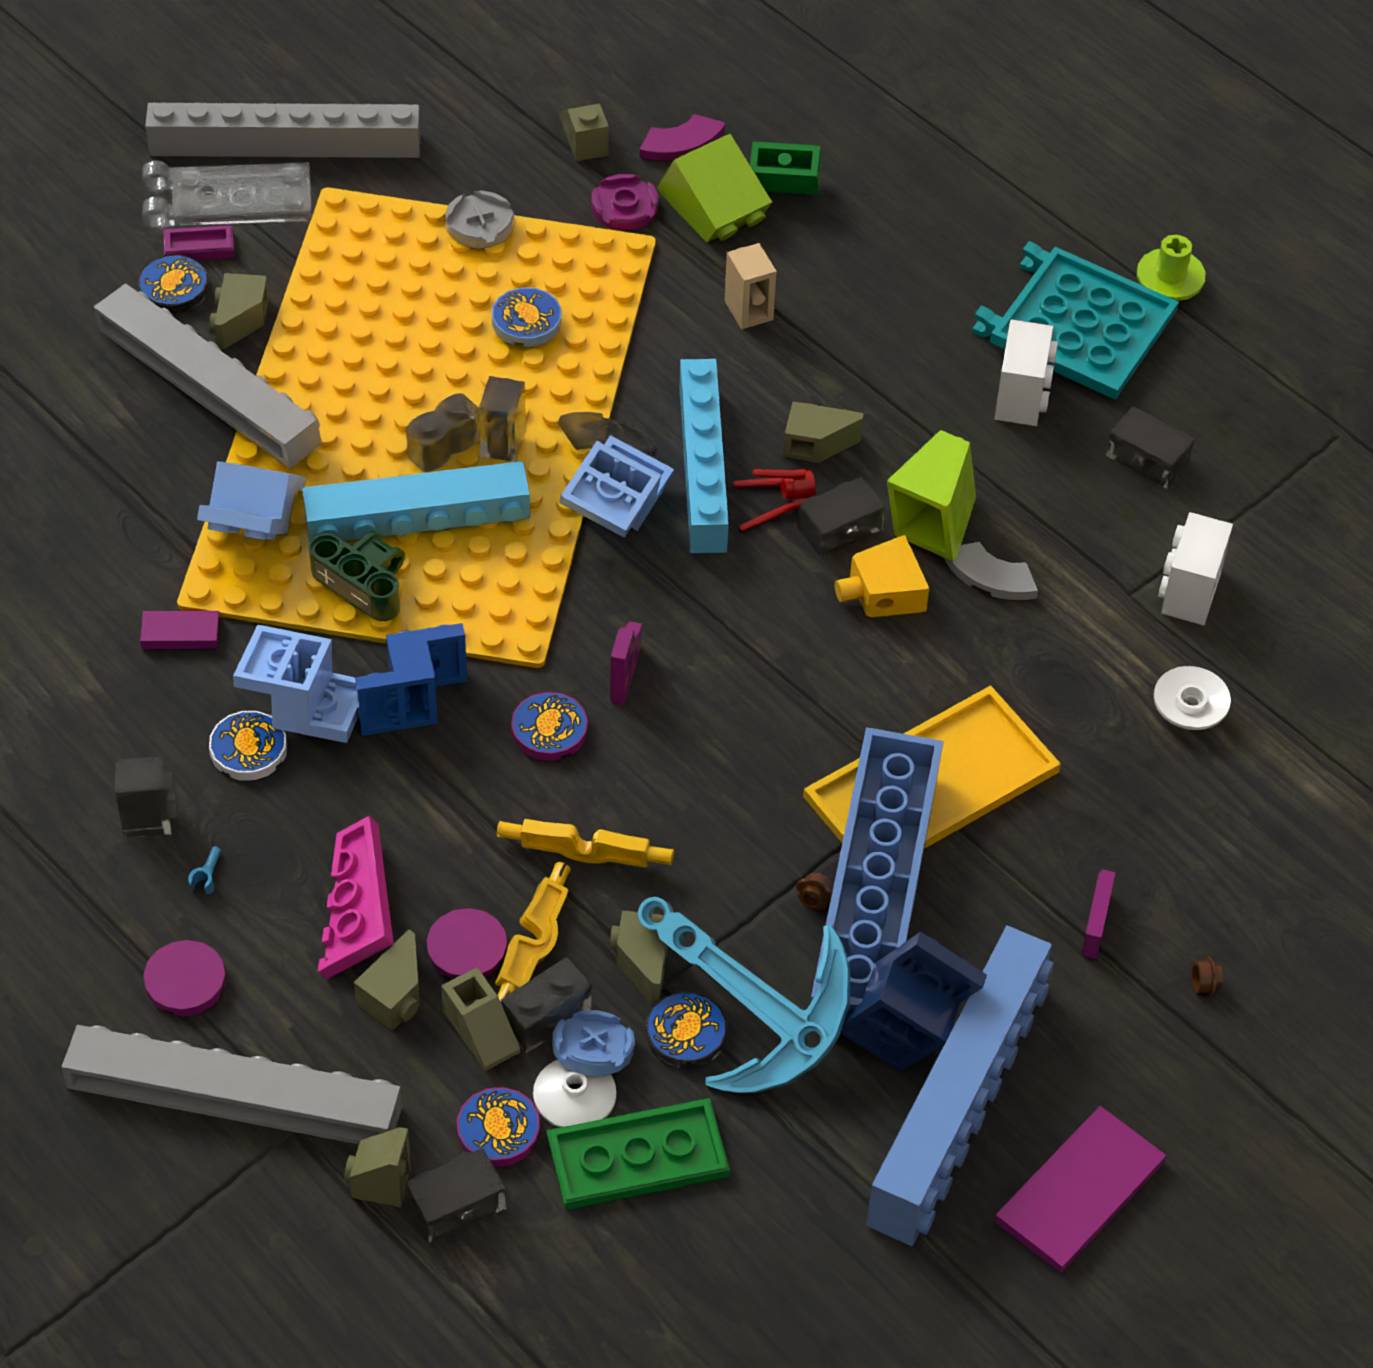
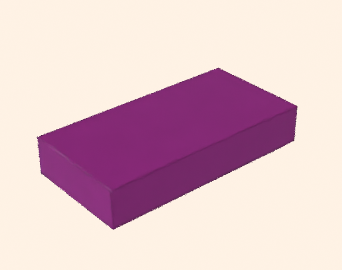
M233 225L163 229L164 257L181 256L190 258L193 261L235 258Z
M143 611L140 637L141 649H218L219 611Z
M1107 870L1099 872L1082 948L1084 957L1097 959L1116 872Z

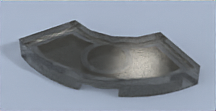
M568 413L561 415L558 421V425L576 450L592 449L596 441L605 444L611 435L650 457L654 456L657 451L655 444L638 428L626 421L620 423L605 418L603 413Z

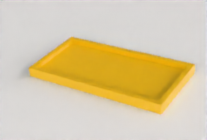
M991 685L904 733L943 741L940 768L924 849L1054 776L1060 770L1061 763ZM860 758L804 788L803 797L841 843H843Z

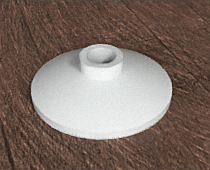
M1182 666L1171 669L1160 677L1154 690V702L1159 713L1170 723L1184 729L1202 730L1213 727L1226 717L1230 708L1231 697L1226 684L1213 672L1200 667Z
M556 1060L547 1065L538 1075L533 1090L534 1103L542 1118L557 1128L606 1119L612 1112L616 1102V1085L611 1074L588 1076L574 1072L562 1065L559 1060ZM571 1084L582 1085L578 1089H571L568 1087V1085Z

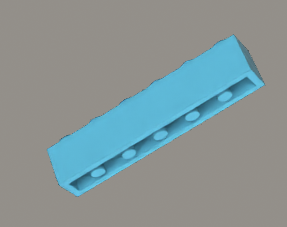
M680 359L679 390L690 553H727L729 524L716 359Z
M523 461L302 488L309 544L314 537L321 534H333L343 541L361 539L372 531L382 537L530 518V493Z

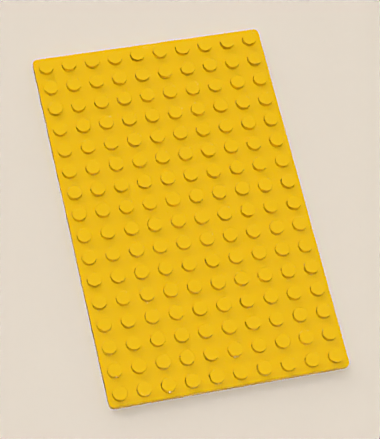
M329 187L322 189L257 375L262 376L269 386L279 393H286L297 406L304 411L310 410L317 417L320 423L319 432L322 444L292 468H288L237 431L226 462L305 476V487L523 461L530 493V518L487 523L478 526L447 528L439 531L431 530L405 535L382 536L383 542L392 548L398 547L405 552V560L400 570L394 575L399 582L400 612L392 620L377 621L331 591L312 576L303 491L295 490L288 534H276L275 540H263L244 536L245 529L240 528L239 533L207 529L209 522L205 521L177 599L178 608L182 611H219V617L387 644L386 635L407 630L414 631L433 628L444 624L463 623L466 657L532 668L543 667L548 655L584 518L583 515L559 503L560 497L595 442L604 443L655 249V238L649 235L514 215V228L506 240L492 247L473 248L456 242L447 232L445 213L449 205ZM520 287L538 288L547 291L557 299L562 308L561 324L557 335L548 342L534 347H523V343L514 342L513 345L505 342L496 334L492 326V307L498 297L509 290ZM360 539L345 542L348 543L350 546H353Z

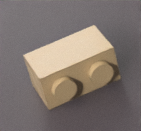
M757 243L727 252L725 303L741 330L773 320L776 270L761 245Z

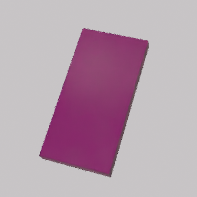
M1099 1106L996 1214L994 1222L1054 1269L1062 1273L1165 1163L1166 1155L1102 1106Z

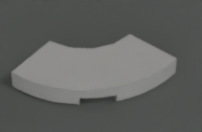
M980 542L961 545L958 556L954 561L944 558L952 572L968 586L975 585L980 589L991 592V596L1001 599H1037L1038 589L1026 562L1010 563L999 560L989 554Z

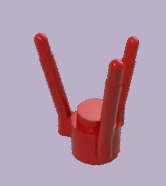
M755 469L752 472L754 476L766 477L767 479H748L732 482L734 488L780 486L783 498L792 501L739 525L741 532L792 510L807 508V499H814L816 494L813 473L811 470L805 471V469L793 471Z

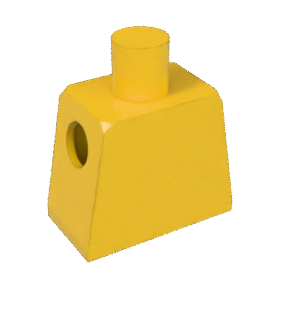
M905 535L855 554L851 561L850 577L835 581V591L839 602L859 598L865 614L869 617L921 613L927 610L929 586Z

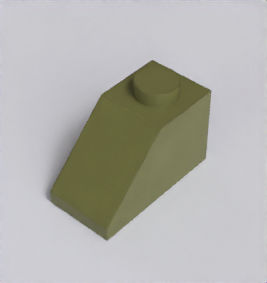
M600 103L559 111V118L576 162L608 156L609 126Z
M622 910L620 926H612L610 949L617 950V967L651 1005H658L661 1000L668 945L659 939L658 932L652 931L641 924L638 912ZM652 914V920L655 923L660 922L664 918V915Z
M411 930L405 932L354 982L356 1004L392 1031L402 1021H409L416 1014L420 1005L415 933Z
M399 1127L360 1140L356 1156L350 1155L348 1157L344 1179L350 1181L352 1198L396 1207L402 1206L412 1171L408 1129Z

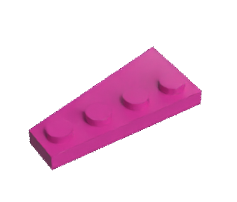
M370 816L345 828L336 835L331 876L335 879V887L332 893L328 894L326 907L331 911L329 926L323 929L322 943L326 945L325 958L319 959L318 972L326 979L394 944L379 826Z

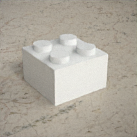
M1010 320L994 420L1037 426L1039 412L1046 413L1050 392L1043 391V388L1050 389L1054 366L1047 365V362H1055L1058 341H1051L1053 326Z
M1189 512L1185 526H1177L1172 546L1177 549L1173 548L1172 552L1168 553L1163 574L1169 575V577L1163 576L1158 597L1164 599L1161 614L1205 625L1222 572L1232 531V523Z

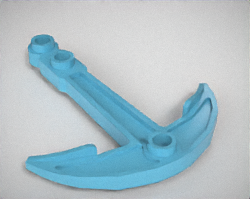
M650 897L641 903L638 910V918L644 927L658 932L660 940L690 964L700 966L782 1039L781 1043L763 1060L754 1058L733 1071L706 1077L705 1085L735 1093H757L790 1084L816 1067L829 1053L839 1038L850 1006L849 963L841 939L831 924L823 926V955L816 977V982L821 984L809 1007L806 1010H802L715 945L713 938L683 914L673 913L671 905L659 897ZM656 909H663L664 918L660 922H653V912ZM688 933H693L695 936L694 944L690 947H684L682 943L683 937ZM812 1033H818L820 1043L818 1046L810 1048L807 1044L808 1036Z

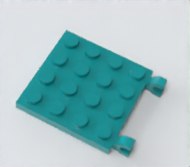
M1029 241L1022 251L1025 258L1020 263V269L1036 273L1003 317L996 315L992 310L981 305L974 316L977 323L972 328V333L980 337L991 335L990 343L1005 349L1010 320L1053 326L1051 341H1058L1055 362H1047V365L1054 366V372L1116 400L1176 313L1179 302L1062 249L1054 247L1049 253L1037 244Z

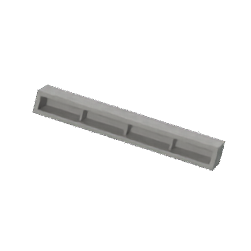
M148 103L145 128L149 156L420 158L419 105Z
M125 283L94 306L100 332L288 468H292L322 444L319 420L310 410L304 411L286 393L276 391L269 386L262 376L252 374L245 369L238 359H231L221 352L214 342H207L190 325H183L176 320L169 310L159 308L152 303L149 297L142 291L137 292Z
M98 1025L92 1027L76 1026L62 1064L66 1088L354 1144H359L360 1140L396 1129L402 1109L400 1086L393 1085L386 1080L375 1079L370 1081L354 1078L340 1071L328 1073L312 1070L303 1064L286 1065L272 1062L261 1056L249 1058L234 1055L219 1048L207 1050L192 1047L182 1041L165 1042L151 1039L149 1036L141 1033L123 1034L113 1032L106 1027Z

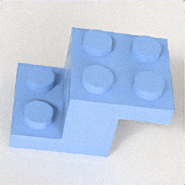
M610 435L605 444L599 441L595 442L561 494L559 503L625 538L630 528L638 531L672 478L674 469Z
M217 461L210 505H199L197 520L209 522L207 529L239 533L240 528L245 529L244 536L263 540H275L276 534H288L295 490L302 491V488L305 487L306 477Z
M257 625L233 675L234 687L271 694L272 728L347 743L358 719L355 677L332 673V639Z

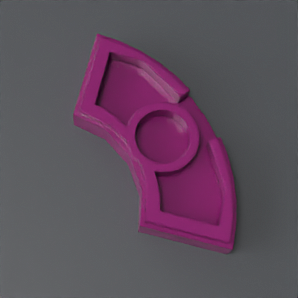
M694 114L688 122L678 127L666 129L651 127L640 147L639 158L654 161H674L721 138L725 132L726 123Z

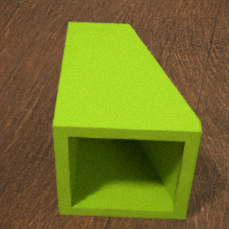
M731 134L675 159L657 187L659 193L707 243L716 238H719L720 241L726 240L738 231L737 228L745 224L748 227H752L765 219L764 213L772 203Z
M940 430L887 480L894 535L897 537L905 535L908 542L954 561L958 556L976 500L970 442Z

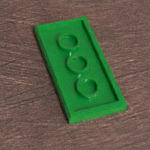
M710 1098L547 1130V1140L564 1210L727 1178L730 1174Z

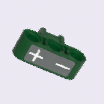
M374 531L367 533L353 546H350L333 534H321L311 540L309 544L311 572L318 582L377 621L392 620L399 614V582L394 575L400 570L405 560V552L398 547L392 548L382 541L381 535Z

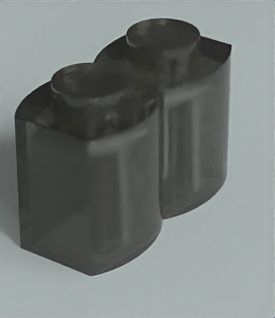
M458 393L442 400L434 411L426 412L414 418L406 428L408 459L423 472H430L443 466L452 454L463 452L472 447L480 437L479 407L463 393Z

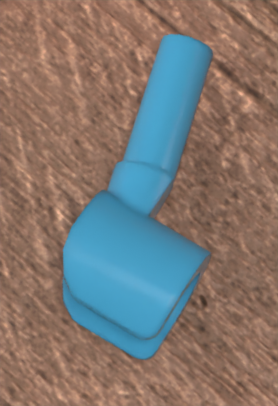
M212 847L203 867L196 868L190 872L188 881L192 891L195 890L196 884L202 880L207 881L204 886L206 895L213 893L215 890L212 874L221 853L219 847Z

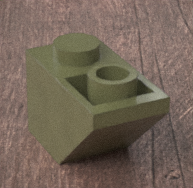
M224 273L222 287H216L215 308H217V313H211L209 325L210 334L216 335V343L220 349H226L265 325L269 303L267 276Z
M793 401L785 430L783 457L819 463L860 443L864 413Z
M478 967L441 985L443 1012L484 1071L520 1053L519 1044L499 997Z

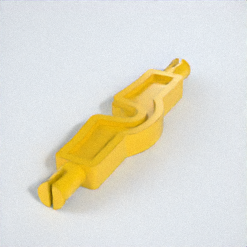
M525 819L523 825L499 821L497 827V837L521 840V845L524 848L560 853L567 858L584 863L614 862L647 867L649 861L672 866L674 859V849L650 846L649 839L627 836L601 829L594 833L592 841H584L580 838L577 828L571 824Z
M562 862L555 863L550 878L545 877L538 885L532 901L520 918V924L535 935L537 940L517 934L508 945L503 966L496 979V985L501 987L497 996L505 1012L509 1011L514 996H520L526 989L535 966L546 958L557 941L558 924L556 919L568 893V889L563 885L571 870L566 865L561 871L564 865Z

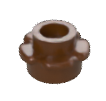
M810 873L805 879L803 878L798 881L796 890L799 892V900L805 907L824 910L828 908L831 902L834 885L825 875Z
M1208 956L1203 961L1193 962L1191 967V984L1195 993H1206V996L1210 997L1215 993L1216 989L1222 987L1223 972L1221 966L1215 964L1212 958Z

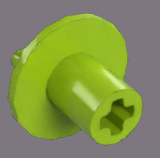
M1169 235L1162 240L1160 249L1153 250L1142 257L1137 266L1136 277L1140 285L1176 301L1187 300L1200 292L1205 283L1206 272L1202 263L1191 254V242L1181 235Z

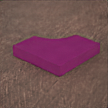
M629 621L625 628L621 627L618 629L610 658V700L613 704L625 705L642 647L641 623Z

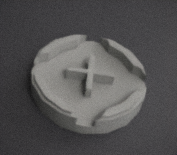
M474 191V195L465 197V194L460 195L449 204L445 213L447 232L453 240L467 247L487 248L500 244L511 235L514 228V213L510 208V203L505 198L492 192Z

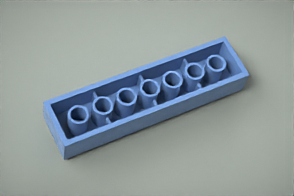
M866 727L826 925L831 924L841 939L849 963L850 1006L848 1011L862 1002L875 963L907 941L943 748V741ZM824 936L811 995V1001L813 1000L815 994L821 986V984L816 982V977L823 955Z
M1006 925L983 970L987 974L984 987L971 995L965 1004L872 1184L867 1227L912 1247L919 1233L925 1235L928 1233L935 1218L936 1211L933 1208L937 1199L944 1201L952 1184L953 1177H950L954 1165L960 1168L963 1164L970 1146L967 1143L971 1133L977 1134L986 1115V1111L983 1110L987 1100L991 1102L995 1100L1002 1084V1079L999 1077L1003 1068L1008 1070L1011 1068L1018 1052V1047L1015 1045L1020 1036L1026 1038L1034 1020V1015H1032L1035 1005L1041 1007L1048 994L1050 984L1047 982L1054 968V962L1049 960L1051 943Z

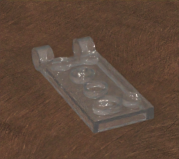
M150 161L142 167V186L146 190L162 192L173 189V204H169L165 199L159 197H152L143 202L142 221L145 226L152 229L185 225L311 221L312 218L309 162L168 168L163 162ZM158 175V176H161V177H159V178H152V177H150V176ZM152 212H160L161 214H151V213H152Z

